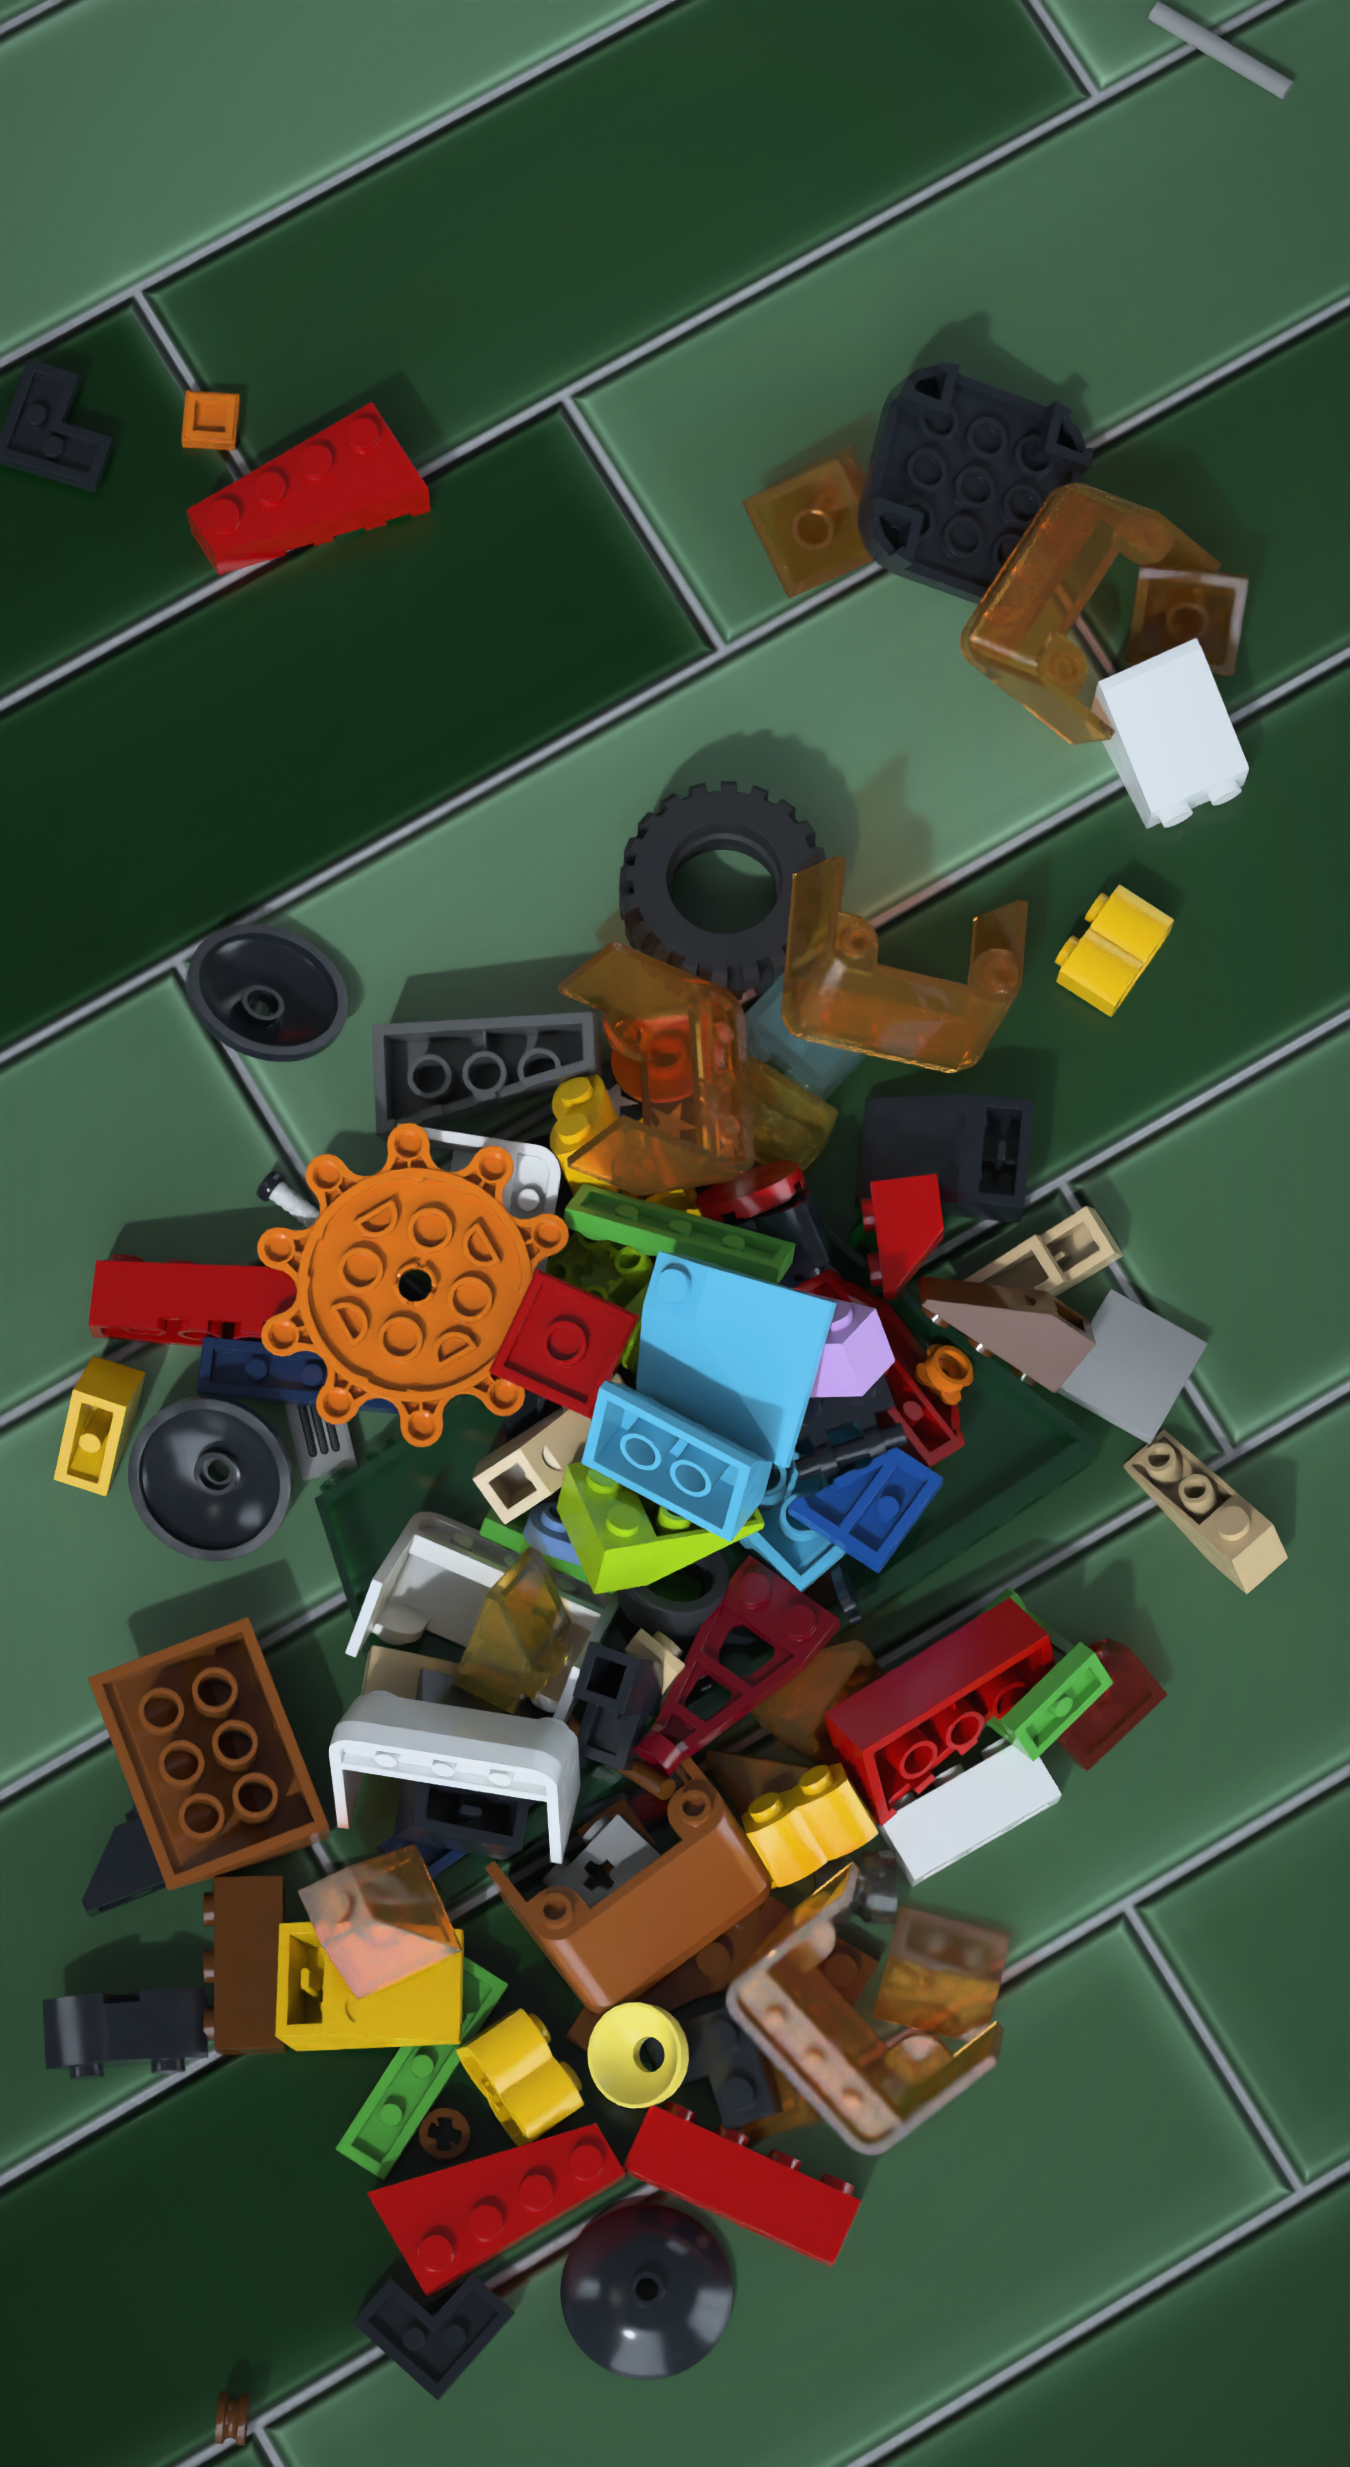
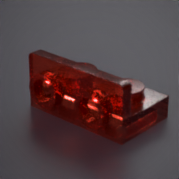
M1111 1638L1096 1641L1090 1644L1088 1648L1095 1652L1113 1684L1056 1739L1074 1763L1086 1772L1168 1695L1132 1650Z

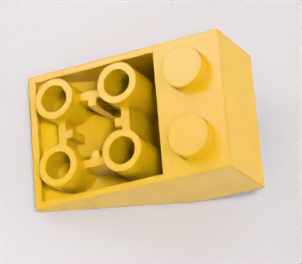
M348 1921L279 1923L275 2037L295 2051L461 2044L464 1931L452 1928Z

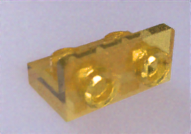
M747 1055L741 1061L735 1081L705 1111L701 1126L762 1165L786 1160L797 1161L803 1172L827 1146L838 1111L818 1096L813 1095L780 1074L774 1068L752 1055Z

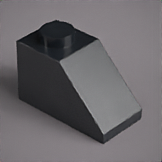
M137 1808L124 1815L126 1823L115 1826L84 1894L82 1903L90 1918L167 1888Z

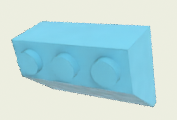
M606 1380L599 1388L581 1462L729 1542L734 1539L762 1502L773 1464L755 1452L658 1403L653 1398L645 1396L624 1384Z

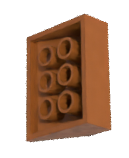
M248 1617L88 1677L89 1684L168 1891L273 1860L330 1838L329 1825Z

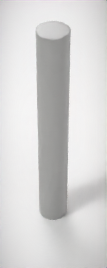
M1158 1L1149 14L1148 20L1283 100L1293 84L1291 79L1164 3Z

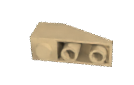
M616 1371L612 1382L626 1385ZM561 1407L477 1462L472 1479L504 1525L562 1487L567 1464L582 1462L591 1419Z
M1166 1430L1161 1431L1150 1445L1144 1446L1123 1465L1129 1475L1209 1562L1245 1594L1252 1591L1288 1558L1273 1523Z

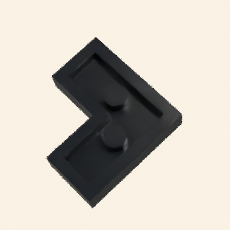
M27 359L0 433V464L97 493L114 443L112 437L66 424L80 385L79 374Z
M752 2001L739 2002L679 2023L685 2033L689 2050L687 2072L680 2086L709 2077L725 2130L735 2129L784 2112ZM650 2037L645 2040V2045L654 2072L661 2067L665 2053L662 2044L656 2038Z
M472 2273L434 2317L390 2278L354 2318L352 2323L430 2395L439 2401L516 2313Z

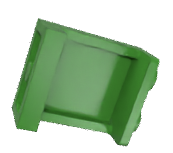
M1006 1588L994 1601L988 1603L981 1613L992 1609L1010 1597L1049 1634L1056 1665L1000 1720L993 1716L986 1724L1034 1762L1113 1684V1681L1095 1652L1082 1642H1079L1076 1646L1072 1645L1031 1613L1015 1591L1011 1588Z

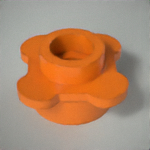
M939 1344L931 1345L926 1351L928 1357L926 1361L919 1363L914 1368V1376L921 1385H925L931 1393L939 1396L943 1403L955 1405L961 1400L960 1391L962 1388L969 1386L974 1380L972 1364L966 1354L956 1347Z

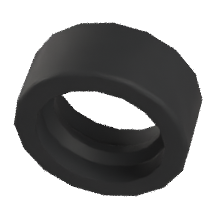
M719 1550L681 1568V1570L689 1572L701 1583L705 1590L702 1598L689 1602L670 1601L657 1596L646 1586L617 1590L618 1603L626 1617L637 1627L652 1635L659 1631L669 1639H686L696 1636L702 1623L721 1605L729 1585L728 1565Z

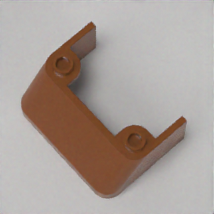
M669 1736L665 1737L675 1746L678 1745V1742L675 1738ZM691 1758L683 1761L675 1770L685 1785L673 1794L667 1809L669 1822L681 1841L591 1908L588 1907L576 1891L565 1886L549 1887L526 1902L495 1861L485 1867L503 1901L583 2005L594 2013L605 2014L616 2006L632 2002L759 1907L770 1894L772 1879L769 1871L719 1792Z

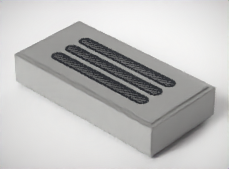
M285 1404L303 1481L357 1469L347 1423L333 1425L326 1422L319 1416L314 1406Z

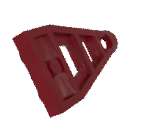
M749 1555L729 1579V1585L721 1605L702 1623L683 1662L685 1664L684 1669L676 1677L654 1725L635 1746V1751L646 1763L670 1777L683 1761H686L805 1671L840 1628L839 1619ZM744 1625L774 1647L772 1659L753 1674L744 1677L736 1676L719 1662V1653L729 1632L734 1627ZM709 1675L731 1691L732 1695L710 1718L700 1719L685 1708V1702L702 1676ZM669 1736L675 1738L678 1742V1745L675 1746L665 1737Z

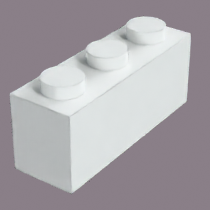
M1002 1738L980 1752L984 1758V1761L967 1771L964 1770L961 1764H958L935 1777L932 1783L936 1789L919 1799H916L912 1792L907 1793L892 1805L897 1813L882 1827L879 1825L878 1830L912 1887L1058 1803L1062 1794L1040 1757L1033 1762L1005 1738Z

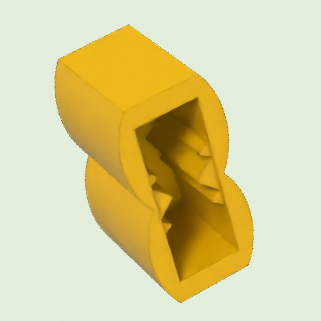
M1120 884L1111 896L1103 892L1100 893L1085 916V920L1091 923L1089 929L1081 939L1072 935L1055 960V963L1061 966L1056 982L1110 1017L1113 1016L1142 972L1155 956L1170 933L1174 923L1173 918Z
M598 1074L588 1077H575L560 1083L552 1099V1109L557 1122L550 1134V1147L559 1162L560 1169L573 1197L583 1183L618 1193L624 1180V1168L619 1156L626 1143V1132L601 1077Z
M842 1763L831 1766L819 1765L809 1769L800 1777L798 1784L791 1790L779 1794L769 1792L761 1795L750 1804L748 1811L741 1816L746 1835L777 1887H783L803 1879L823 1866L828 1860L839 1858L860 1848L878 1834L872 1814Z
M522 2008L507 2013L456 2049V2053L468 2075L487 2098L496 2118L517 2146L533 2142L584 2105L579 2091L582 2090V2084L577 2074L566 2062L558 2063L552 2056L547 2045L551 2041V2037L546 2026L535 2014L530 2013L527 2015Z

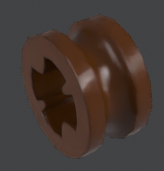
M438 2108L430 2112L422 2120L419 2129V2139L424 2151L432 2159L447 2162L453 2161L465 2153L471 2141V2132L466 2118L458 2111L450 2108ZM441 2119L452 2120L453 2130L462 2132L459 2144L456 2145L450 2142L452 2149L449 2151L438 2150L437 2140L429 2138L428 2135L433 2124L440 2128L438 2121Z
M220 2391L216 2415L215 2443L223 2444L226 2439L233 2438L236 2440L237 2445L245 2446L249 2421L250 2393H242L239 2398L234 2399L228 2395L227 2391Z

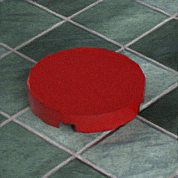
M797 1161L774 1162L741 1172L711 1186L695 1199L701 1217L722 1223L724 1220L721 1214L734 1211L736 1219L742 1217L746 1219L787 1202L796 1193L794 1186L796 1189H803L806 1181Z

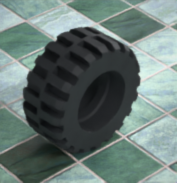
M721 781V791L707 792L705 782L689 786L688 797L680 800L678 795L673 793L660 801V812L656 815L647 812L638 823L637 836L631 837L628 840L624 850L623 867L620 868L619 907L621 920H624L625 935L631 948L640 951L641 963L651 974L658 970L665 975L664 984L678 992L684 984L694 988L695 998L709 1001L711 992H725L726 1001L742 1000L743 991L754 988L755 993L759 996L773 990L774 980L778 977L786 981L799 970L800 960L802 958H809L817 945L819 931L823 930L829 891L825 853L823 847L816 846V832L807 820L798 822L795 819L796 808L785 799H781L777 805L768 801L769 790L753 785L750 794L737 792L736 781ZM714 850L740 852L758 861L770 873L775 885V901L770 913L761 922L749 929L726 934L709 932L691 924L677 911L672 898V883L676 872L687 861L705 852Z

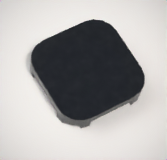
M940 361L936 365L918 369L905 377L890 390L882 407L859 503L858 529L864 547L877 564L903 578L992 610L1012 613L1029 608L1043 600L1055 588L1060 586L1069 569L1068 566L1062 565L1082 476L1083 473L1092 468L1093 448L1086 449L1081 431L1069 417L1073 411L1061 403L1054 401L1048 406L1039 404L958 373L960 364Z

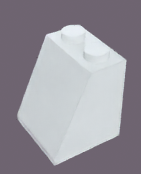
M1197 638L1098 682L1089 717L1146 829L1162 823L1164 828L1174 826L1193 814L1192 808L1208 801H1211L1213 806L1220 805L1241 793L1240 787L1245 783L1249 766Z

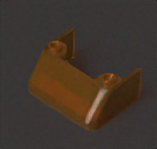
M1078 482L1059 486L1050 493L964 626L960 637L961 651L965 659L973 667L1071 745L1110 740L1115 733L1113 728L1075 699L1086 682L1088 664L1081 649L1065 636L1119 552L1136 564L1148 565L1156 563L1175 580L1216 573L1221 566L1218 560L1159 512Z
M836 855L794 874L781 1006L782 1019L789 1032L802 1040L946 1073H957L976 1065L1021 989L1028 902L1017 900L974 918L968 985L877 964L878 938L873 926L859 915L842 911L846 857Z
M615 941L610 942L558 984L559 994L602 1011L605 1036L609 1045L616 1052L640 1063L643 1123L622 1115L567 1158L568 1168L633 1194L644 1196L731 1182L753 1166L755 1153L745 1016L740 1003L728 990Z
M852 1861L782 1919L732 1978L726 1995V2005L732 2018L852 2149L866 2155H877L894 2146L998 2064L1004 2028L998 2021L994 2022L955 2054L939 2038L924 2032L908 2034L890 2048L881 2040L816 1968L818 1964L830 1955L834 1948L836 1929L831 1918L852 1902L860 1869Z

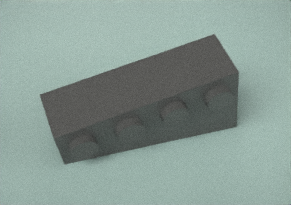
M593 1011L372 1024L376 1135L386 1143L390 1133L397 1127L398 1123H412L420 1127L433 1129L556 1091L560 1083L575 1077H588L596 1074L600 1077L603 1076L601 1021Z

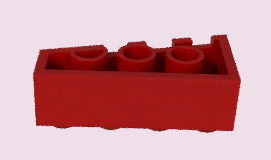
M371 402L188 508L187 515L191 533L218 575H222L284 556L286 551L312 543L315 547L334 541V536L365 528V531L386 525L387 520L410 513L413 517L429 512L430 501L427 485Z
M115 1254L111 1255L110 1261L96 1260L88 1326L92 1336L95 1338L202 1348L203 1337L262 1342L261 1332L264 1324L271 1317L284 1313L292 1307L296 1300L297 1288L290 1275L270 1267L197 1264L192 1261L178 1259L167 1260L166 1263L144 1262V1259L137 1256Z
M1009 1597L992 1609L981 1613L976 1619L947 1637L936 1641L929 1648L899 1667L888 1671L883 1677L854 1695L843 1699L824 1713L837 1763H842L872 1814L873 1819L881 1827L897 1813L892 1807L896 1801L911 1788L917 1794L922 1792L935 1780L931 1771L955 1750L963 1756L978 1743L977 1738L984 1724L993 1716L1000 1720L1056 1665L1049 1634Z
M594 2123L367 2192L428 2298L624 2180L626 2173L599 2127Z

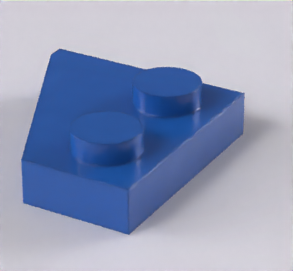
M895 1447L887 1451V1453L872 1459V1462L867 1467L860 1470L853 1469L833 1479L832 1485L807 1498H804L802 1495L793 1500L788 1508V1514L879 1574L941 1488L943 1477Z

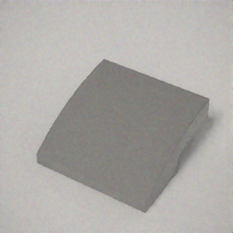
M1111 1289L1091 1322L1096 1345L1057 1390V1393L1150 1445L1208 1343Z

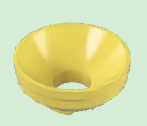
M644 2002L624 2003L605 2013L595 2025L588 2046L590 2073L598 2089L607 2099L617 2105L627 2108H647L659 2104L675 2093L686 2075L689 2050L685 2033L679 2022L661 2007ZM650 2037L656 2038L662 2044L665 2053L661 2067L654 2072L647 2070L643 2066L639 2054L643 2042Z

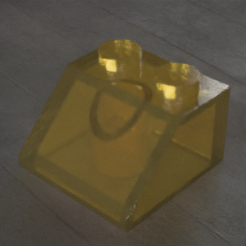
M529 1546L488 1591L453 1684L511 1714H514L528 1697L533 1700L539 1697L549 1675L556 1677L559 1674L571 1649L569 1645L564 1643V1640L572 1622L540 1551Z

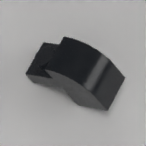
M589 1641L572 1695L588 1702L577 1736L579 1755L620 1770H632L637 1754L635 1746L642 1738L648 1716L657 1717L661 1703L663 1675L658 1662L603 1642Z

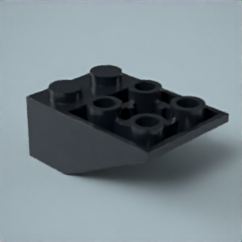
M980 1094L866 1098L855 1206L861 1207L860 1199L871 1198L870 1182L937 1174L942 1215L1020 1223L1025 1206L1035 1100Z
M423 1668L420 1670L415 1700L531 1718V1692ZM402 1779L393 1837L503 1860L522 1851L530 1799Z

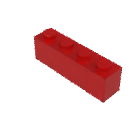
M666 2101L663 2109L654 2105L649 2107L622 2167L626 2174L832 2268L862 2201L851 2196L855 2188L853 2185L827 2173H823L820 2181L799 2172L802 2162L775 2149H770L767 2157L746 2148L750 2140L748 2137L732 2129L725 2130L722 2125H718L715 2133L694 2124L697 2117L696 2113L673 2102Z

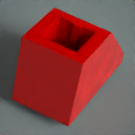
M937 1174L870 1182L871 1198L860 1199L864 1232L875 1231L878 1252L867 1254L871 1287L882 1286L884 1301L896 1299L944 1237Z

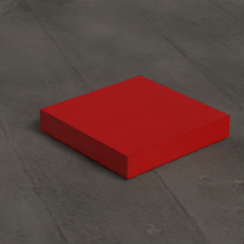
M536 1269L489 1373L592 1420L599 1388L605 1380L612 1382L641 1317Z

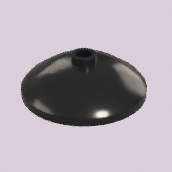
M244 924L219 930L206 938L198 946L187 969L185 984L188 1001L201 1024L210 1034L226 1046L256 1059L273 1062H292L315 1056L328 1048L337 1039L347 1018L348 992L337 967L314 944L297 934L281 928L260 924Z
M189 1397L163 1408L147 1422L138 1434L133 1444L128 1464V1482L131 1497L144 1524L169 1548L199 1560H232L257 1550L278 1531L288 1514L292 1501L294 1486L293 1470L283 1441L261 1415L239 1402L223 1397ZM220 1460L226 1463L229 1468V1475L219 1474L215 1470L214 1461Z
M642 2204L612 2211L595 2221L581 2234L573 2245L563 2268L560 2299L565 2323L572 2338L584 2354L603 2369L622 2377L636 2380H658L690 2369L715 2347L730 2317L733 2302V2282L730 2267L722 2248L701 2223L691 2216L670 2207ZM642 2279H651L658 2286L657 2296L650 2301L641 2300L636 2294V2285Z

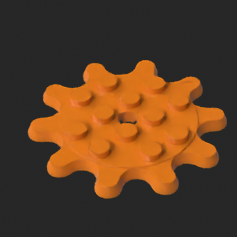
M404 1123L398 1125L390 1133L387 1142L388 1157L386 1164L381 1171L374 1175L365 1177L356 1175L347 1168L342 1160L331 1154L319 1155L308 1164L305 1172L306 1182L320 1203V1213L317 1221L311 1227L304 1230H290L283 1227L268 1229L261 1235L258 1241L257 1252L261 1261L272 1269L280 1270L290 1275L297 1288L296 1300L292 1307L284 1313L268 1319L262 1328L261 1338L266 1350L273 1355L284 1357L300 1351H310L318 1354L324 1360L328 1376L325 1385L317 1396L316 1409L319 1416L326 1422L333 1425H342L349 1422L366 1401L375 1398L385 1399L393 1403L398 1409L400 1427L406 1441L415 1447L424 1448L433 1445L439 1440L443 1431L442 1415L444 1407L456 1395H474L484 1403L488 1410L499 1416H510L518 1412L523 1406L525 1390L489 1373V1370L533 1278L535 1268L546 1257L555 1255L563 1250L567 1244L569 1233L567 1225L557 1215L546 1213L530 1219H520L512 1216L506 1210L502 1194L513 1174L514 1162L511 1155L504 1148L499 1146L484 1147L475 1154L470 1164L464 1169L448 1172L438 1168L432 1161L430 1142L424 1129L416 1124ZM421 1270L431 1278L432 1290L425 1299L410 1302L401 1295L399 1282L408 1271Z

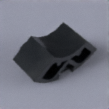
M143 1989L126 1995L104 1994L101 1992L43 2000L46 2069L69 2070L71 2080L103 2078L104 2068L132 2065H151L152 2074L185 2072L186 2061L208 2058L207 2035L204 2033L203 2024L204 2011L206 2010L205 1989Z

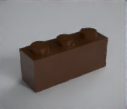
M283 1876L214 1877V1892H204L203 1897L204 1926H214V1949H204L203 1956L204 1983H214V2006H206L204 2011V2033L207 2035L208 2041H214V2050L218 2055L287 2054V2044L275 2037L279 1923H286V1882Z

